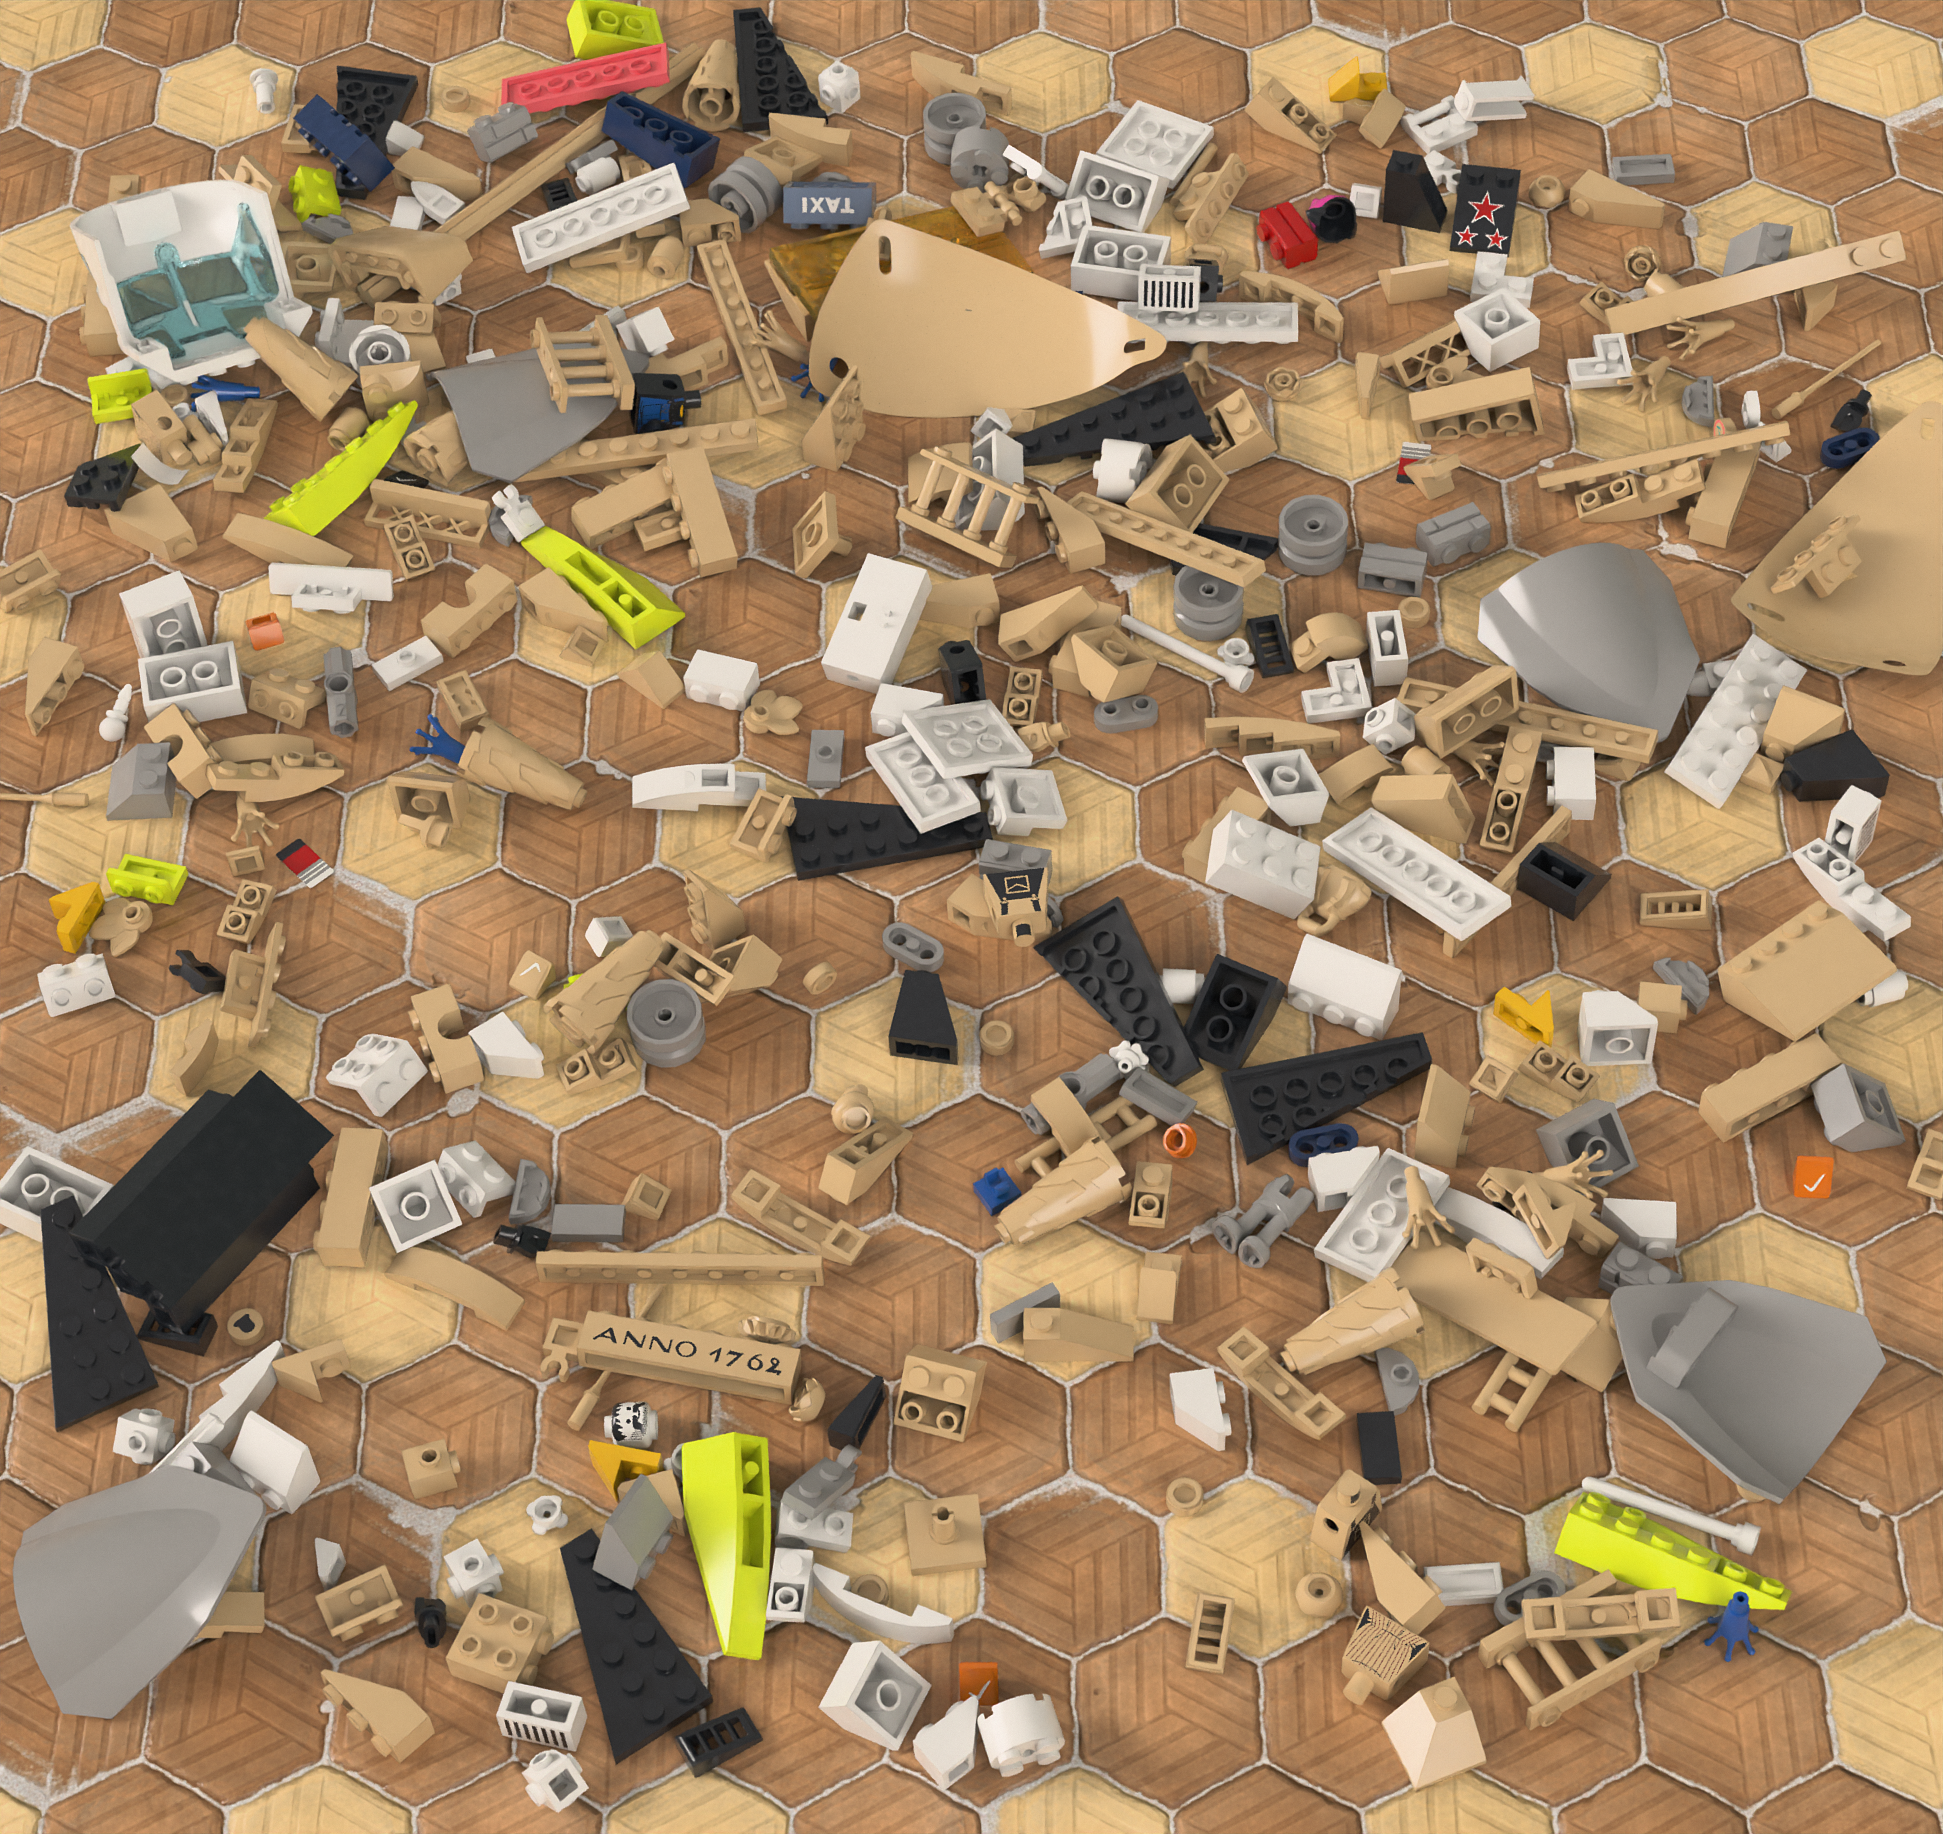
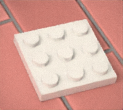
M1137 100L1096 152V155L1170 179L1168 188L1173 189L1214 136V127Z
M990 699L903 712L902 724L943 779L984 774L990 772L992 767L1018 768L1031 766L1033 754Z

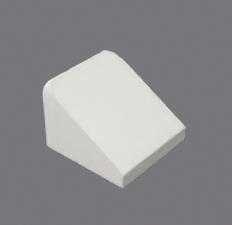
M393 121L386 136L388 153L402 156L412 146L420 149L425 139L424 135L401 122Z
M1760 422L1757 427L1764 426L1765 424ZM1785 440L1782 443L1768 446L1765 445V441H1762L1760 449L1775 462H1778L1792 451Z
M621 916L593 918L585 934L597 957L607 956L617 946L621 947L633 936Z
M315 1538L318 1574L324 1591L335 1587L346 1565V1560L340 1544Z

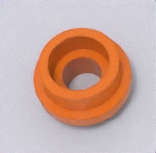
M1177 1123L1166 1130L1163 1137V1145L1171 1156L1181 1159L1187 1158L1196 1148L1197 1136L1190 1125Z

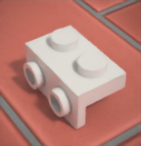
M103 953L99 955L85 954L77 958L76 962L64 966L62 964H54L37 974L39 987L51 1017L115 997Z
M476 1140L443 1149L437 1166L448 1191L472 1217L476 1218L482 1215L486 1202L514 1193L516 1182Z

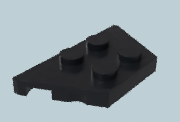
M141 444L133 445L78 466L64 494L67 505L69 507H87L88 509L97 510L100 508V504H109L111 511H120L139 469V466L131 456Z
M1199 523L1193 534L1264 561L1278 549V538L1202 523ZM1169 559L1173 575H1177L1186 566Z

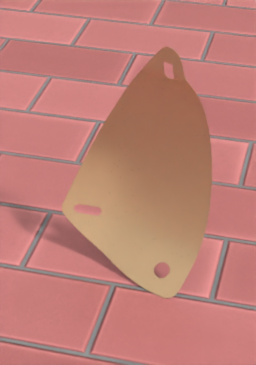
M878 219L866 229L853 246L825 297L812 336L809 378L813 387L818 392L831 397L844 378H838L832 373L830 361L833 358H840L846 362L849 371L853 365L858 366L859 380L862 382L860 395L861 402L864 404V410L887 415L918 418L981 416L988 407L1004 410L1006 408L1028 409L1081 395L1106 384L1134 365L1159 357L1165 351L1167 342L1162 334L1142 322L1078 292L978 251L886 219ZM881 236L888 237L891 242L892 270L888 275L883 274L879 268L878 242ZM1145 339V350L1130 353L1124 352V346L1127 342Z
M1937 401L1924 402L1891 428L1768 553L1732 595L1731 602L1734 607L1769 635L1798 651L1857 666L1908 675H1928L1936 667L1943 651V405ZM1922 418L1935 420L1933 437L1930 440H1924L1920 435ZM1855 514L1859 515L1861 520L1846 534V537L1862 560L1852 571L1857 577L1842 581L1829 596L1823 598L1818 597L1806 577L1795 587L1773 594L1770 588L1779 580L1777 575L1784 569L1793 566L1796 563L1794 558L1799 553L1809 549L1812 546L1811 541L1819 534L1826 532L1829 529L1828 524L1833 519L1844 515L1846 518ZM1753 603L1778 613L1785 620L1778 621L1753 611L1747 604ZM1883 661H1898L1906 664V666H1891L1883 663Z

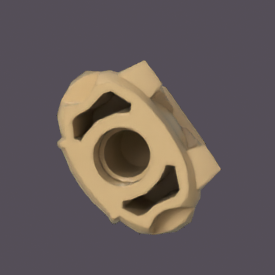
M1319 866L1314 900L1298 916V928L1318 938L1329 933L1339 921L1346 920L1347 916L1358 912L1367 905L1371 897V889L1359 878L1336 866ZM1316 913L1320 917L1328 919L1326 924L1321 925L1308 917Z

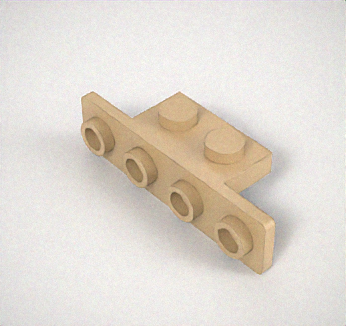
M1237 153L1229 155L1220 171L1197 174L1173 211L1178 221L1188 220L1185 230L1194 244H1206L1249 175Z
M241 155L239 165L219 166L218 171L227 180L241 181L267 192L277 231L287 233L289 231L301 230V222L277 200L282 185L252 155Z
M1855 514L1847 518L1841 515L1833 519L1828 524L1829 529L1816 536L1811 541L1812 546L1794 558L1796 563L1777 575L1779 580L1770 588L1773 594L1795 587L1806 577L1819 598L1829 596L1862 562L1846 537V534L1861 520L1859 515Z
M280 922L275 923L268 936L264 957L236 949L230 955L220 1011L253 1020L248 1047L256 1048L261 1038H267L271 1026V1019L267 1018V1012L272 1010L275 1002L276 991L272 990V984L277 982L281 970V964L276 963L277 956H281L286 942V937L281 936L283 923Z

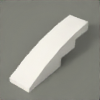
M1448 1187L1434 1205L1437 1211L1447 1218L1446 1222L1455 1228L1453 1234L1467 1244L1474 1237L1487 1244L1493 1243L1504 1253L1516 1259L1522 1258L1530 1263L1534 1268L1535 1276L1539 1279H1542L1563 1257L1564 1248L1562 1247L1552 1258L1546 1259L1527 1224L1476 1197Z
M277 1340L219 1384L224 1397L198 1416L201 1421L206 1414L212 1413L218 1416L224 1424L223 1430L208 1445L218 1446L222 1451L241 1431L246 1415L251 1410L256 1413L271 1393L277 1382L272 1361L286 1357L282 1345Z

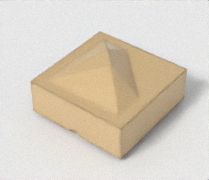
M1005 409L1013 425L1006 434L1013 439V437L1034 430L1036 410Z
M1755 753L1741 774L1740 783L1770 795L1781 778L1783 764Z
M1487 1055L1469 1082V1085L1496 1102L1501 1103L1519 1074Z

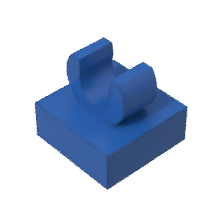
M996 1167L985 1173L984 1178L973 1183L974 1193L991 1216L1001 1212L1005 1207L1022 1196L1021 1191L1004 1168L998 1170Z

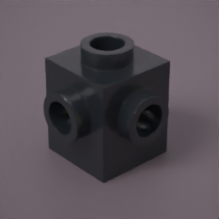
M1187 258L1186 266L1201 267L1200 282L1204 281V283L1200 284V302H1216L1217 293H1222L1223 275H1219L1217 260Z

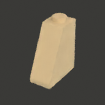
M157 484L126 499L120 511H111L110 507L104 509L110 529L114 535L170 563L198 550L192 527L161 484Z
M1453 774L1381 776L1376 790L1372 793L1371 801L1373 808L1403 828L1456 843L1467 842L1475 817Z

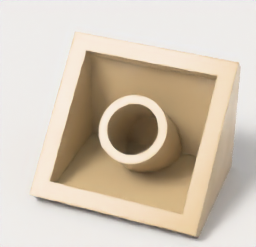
M1448 259L1377 270L1389 305L1447 296Z

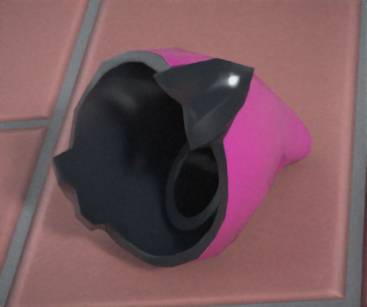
M1327 195L1321 199L1316 198L1312 201L1309 210H1306L1312 232L1323 242L1339 243L1356 236V209L1354 204L1344 195Z

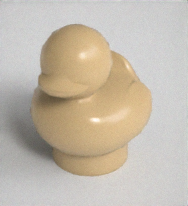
M858 1084L848 1087L844 1091L843 1096L834 1104L831 1111L832 1120L835 1127L846 1134L860 1133L871 1124L874 1116V1104L868 1097V1089L865 1085Z

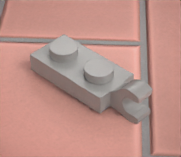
M848 1444L843 1448L835 1462L824 1457L784 1490L782 1503L813 1520L853 1486L856 1475L854 1473L858 1469V1465L854 1464V1461L861 1455L862 1451Z

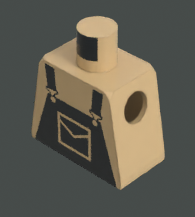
M1047 867L984 874V897L998 935L1002 937L1013 936L1014 943L1019 947H1027L1033 944L1035 941L1034 933L1044 932L1047 925Z
M1346 1470L1319 1503L1310 1541L1342 1561L1362 1536L1359 1523L1364 1520L1370 1526L1382 1511L1380 1490L1354 1471ZM1338 1526L1339 1531L1332 1530L1331 1528Z

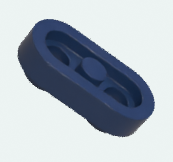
M1857 428L1837 435L1823 442L1820 459L1824 465L1830 468L1840 469L1857 463L1880 440L1877 432L1869 428Z
M1344 1123L1299 1131L1289 1141V1157L1296 1165L1308 1167V1160L1311 1157H1316L1321 1153L1333 1154L1350 1151L1358 1147V1133L1352 1126ZM1336 1144H1344L1345 1146H1344V1147H1337V1146H1335V1145H1336ZM1302 1151H1310L1311 1153H1310V1154H1304V1153H1301V1152H1302Z

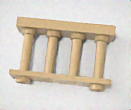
M595 315L594 328H590V331L548 332L543 318L536 317L535 330L530 332L531 347L537 350L550 385L551 400L556 401L560 413H566L568 397L611 395L612 398H616L620 410H632L635 383L608 315ZM590 343L595 348L554 350L552 344ZM597 360L602 365L561 367L559 362ZM604 378L609 383L567 384L566 379Z
M935 446L934 449L922 448L920 455L933 461L919 498L912 507H899L895 518L997 567L1012 568L1017 556L1007 552L1008 546H1006L1022 502L1038 504L1039 497L1030 494L1031 488L1017 482H1013V485L952 458L953 452L940 446ZM946 466L959 473L943 515L938 516L937 519L929 515L930 510L928 506L943 467ZM972 478L985 484L969 527L964 528L963 531L955 527L956 522L954 518L968 482ZM998 490L1010 496L1011 499L995 539L988 543L981 539L982 534L980 531L995 492Z
M1608 1569L1559 1597L1563 1600L1614 1596L1617 1580ZM1521 1617L1481 1639L1478 1658L1486 1669L1497 1663L1504 1665L1532 1704L1528 1708L1525 1724L1530 1731L1539 1725L1547 1727L1561 1717L1564 1711L1637 1670L1639 1673H1643L1651 1669L1658 1662L1662 1641L1656 1636L1642 1644L1636 1635L1619 1636V1639L1629 1652L1610 1662L1594 1639L1576 1640L1597 1669L1578 1680L1550 1640H1526L1524 1617ZM1529 1645L1532 1648L1536 1647L1565 1688L1546 1698L1516 1657L1518 1652Z

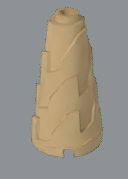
M720 39L715 40L711 44L704 58L700 61L683 96L682 107L688 121L691 118L695 121L694 126L705 131L725 130L730 127V123L733 120L735 123L739 115L741 103L739 99V85L737 84L738 59L735 46L729 41Z
M254 316L243 330L247 333L245 339L260 355L261 360L282 378L281 382L319 422L332 410L359 376L339 360L332 359L313 344L311 346L288 329L281 328L265 317L259 320Z
M452 409L443 416H437L419 430L409 434L403 441L406 453L414 466L419 469L423 465L428 470L423 476L441 487L447 486L469 462Z
M485 716L480 720L478 725L483 726L484 729L482 733L474 730L470 736L458 764V767L462 769L456 772L457 776L482 786L489 785L511 793L515 792L545 805L550 803L568 810H572L574 806L577 808L581 807L588 792L583 789L584 783L563 770V766L538 753L536 749L512 735L511 730Z
M647 930L646 933L638 931L621 947L617 946L599 964L587 970L573 984L563 989L557 996L551 998L543 1008L545 1014H548L551 1010L555 1013L549 1021L578 1048H581L586 1042L590 1044L587 1051L591 1054L595 1053L614 1029L615 1022L625 1011L633 994L650 975L649 971L662 955L663 950L661 946L663 941L651 930Z
M1096 1135L1085 1141L1081 1148L1058 1164L1059 1167L1032 1185L1033 1188L1002 1210L1001 1215L997 1217L999 1223L994 1228L1004 1244L1011 1242L1013 1245L1018 1243L1025 1244L1054 1228L1058 1230L1086 1215L1090 1217L1118 1202L1122 1203L1132 1197L1133 1190L1130 1182L1123 1187L1119 1182V1179L1125 1176L1126 1173L1103 1139L1100 1141L1099 1136Z
M1392 1267L1380 1271L1373 1280L1343 1298L1336 1306L1318 1317L1311 1325L1288 1338V1343L1284 1345L1285 1351L1281 1352L1280 1356L1289 1373L1296 1371L1298 1375L1303 1372L1307 1375L1332 1363L1345 1361L1365 1352H1373L1410 1336L1416 1337L1425 1331L1422 1327L1424 1326L1423 1320L1407 1287H1396L1395 1282L1401 1279Z

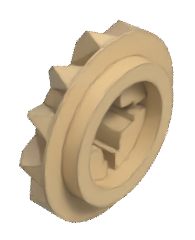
M750 1316L747 1319L740 1320L738 1325V1331L743 1337H751L758 1342L769 1344L785 1343L789 1345L795 1341L796 1332L790 1329V1325L779 1320Z

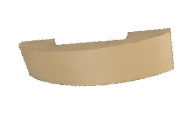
M1242 271L1239 275V297L1249 302L1298 303V314L1314 321V332L1337 343L1343 340V316L1329 300L1315 290L1294 280L1274 274Z
M288 734L244 735L223 739L208 745H212L220 753L224 761L236 764L251 765L253 762H263L271 765L273 753L284 754L287 751L315 754L313 739Z
M752 1169L749 1170L731 1194V1198L740 1207L770 1230L813 1254L822 1255L823 1258L851 1266L870 1240V1235L840 1219L836 1224L782 1194L779 1184Z
M410 1247L399 1252L384 1273L386 1278L413 1290L421 1286L474 1310L477 1318L506 1331L525 1304L521 1296L487 1274L449 1256L418 1247Z
M1242 1327L1217 1347L1220 1356L1238 1378L1273 1412L1304 1434L1320 1440L1346 1419V1414L1321 1392L1314 1395L1269 1355V1347L1245 1327Z
M1676 1588L1640 1590L1635 1594L1563 1600H1561V1597L1523 1599L1521 1601L1526 1640L1609 1638L1652 1633L1681 1627Z

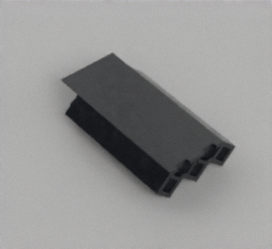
M261 1070L234 1097L227 1093L221 1094L208 1089L69 1231V1235L82 1258L108 1268L120 1292L146 1301L158 1325L185 1334L320 1189L314 1177V1169L309 1162L330 1141L334 1134Z

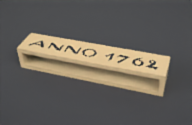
M588 1310L577 1345L579 1366L792 1405L801 1371V1349L793 1348L785 1343L769 1344L758 1342L751 1337L736 1338L725 1336L714 1330L704 1332L688 1329L680 1324L665 1325L654 1323L643 1317L633 1319L617 1316L609 1311L594 1312Z

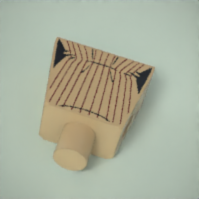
M158 390L131 404L138 439L146 445L163 464H168L175 460L178 465H183L192 458L193 454L187 447L186 428Z
M1366 1606L1342 1658L1341 1672L1350 1679L1343 1690V1694L1357 1705H1362L1370 1692L1384 1700H1389L1426 1663L1430 1642L1371 1607Z

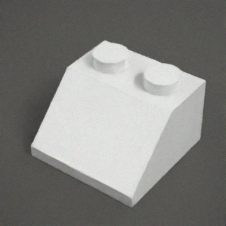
M1504 288L1454 312V317L1471 355L1489 372L1539 348L1540 320Z
M1303 749L1243 757L1242 761L1268 807L1290 827L1320 823L1329 792Z
M1595 990L1583 992L1577 1028L1581 1062L1587 1066L1651 1064L1658 1027L1657 1018L1618 991Z
M252 1410L246 1415L229 1461L254 1491L261 1494L262 1499L275 1510H279L281 1507L290 1514H293L321 1482L309 1448Z
M881 1641L852 1643L818 1708L844 1730L891 1750H898L931 1684Z

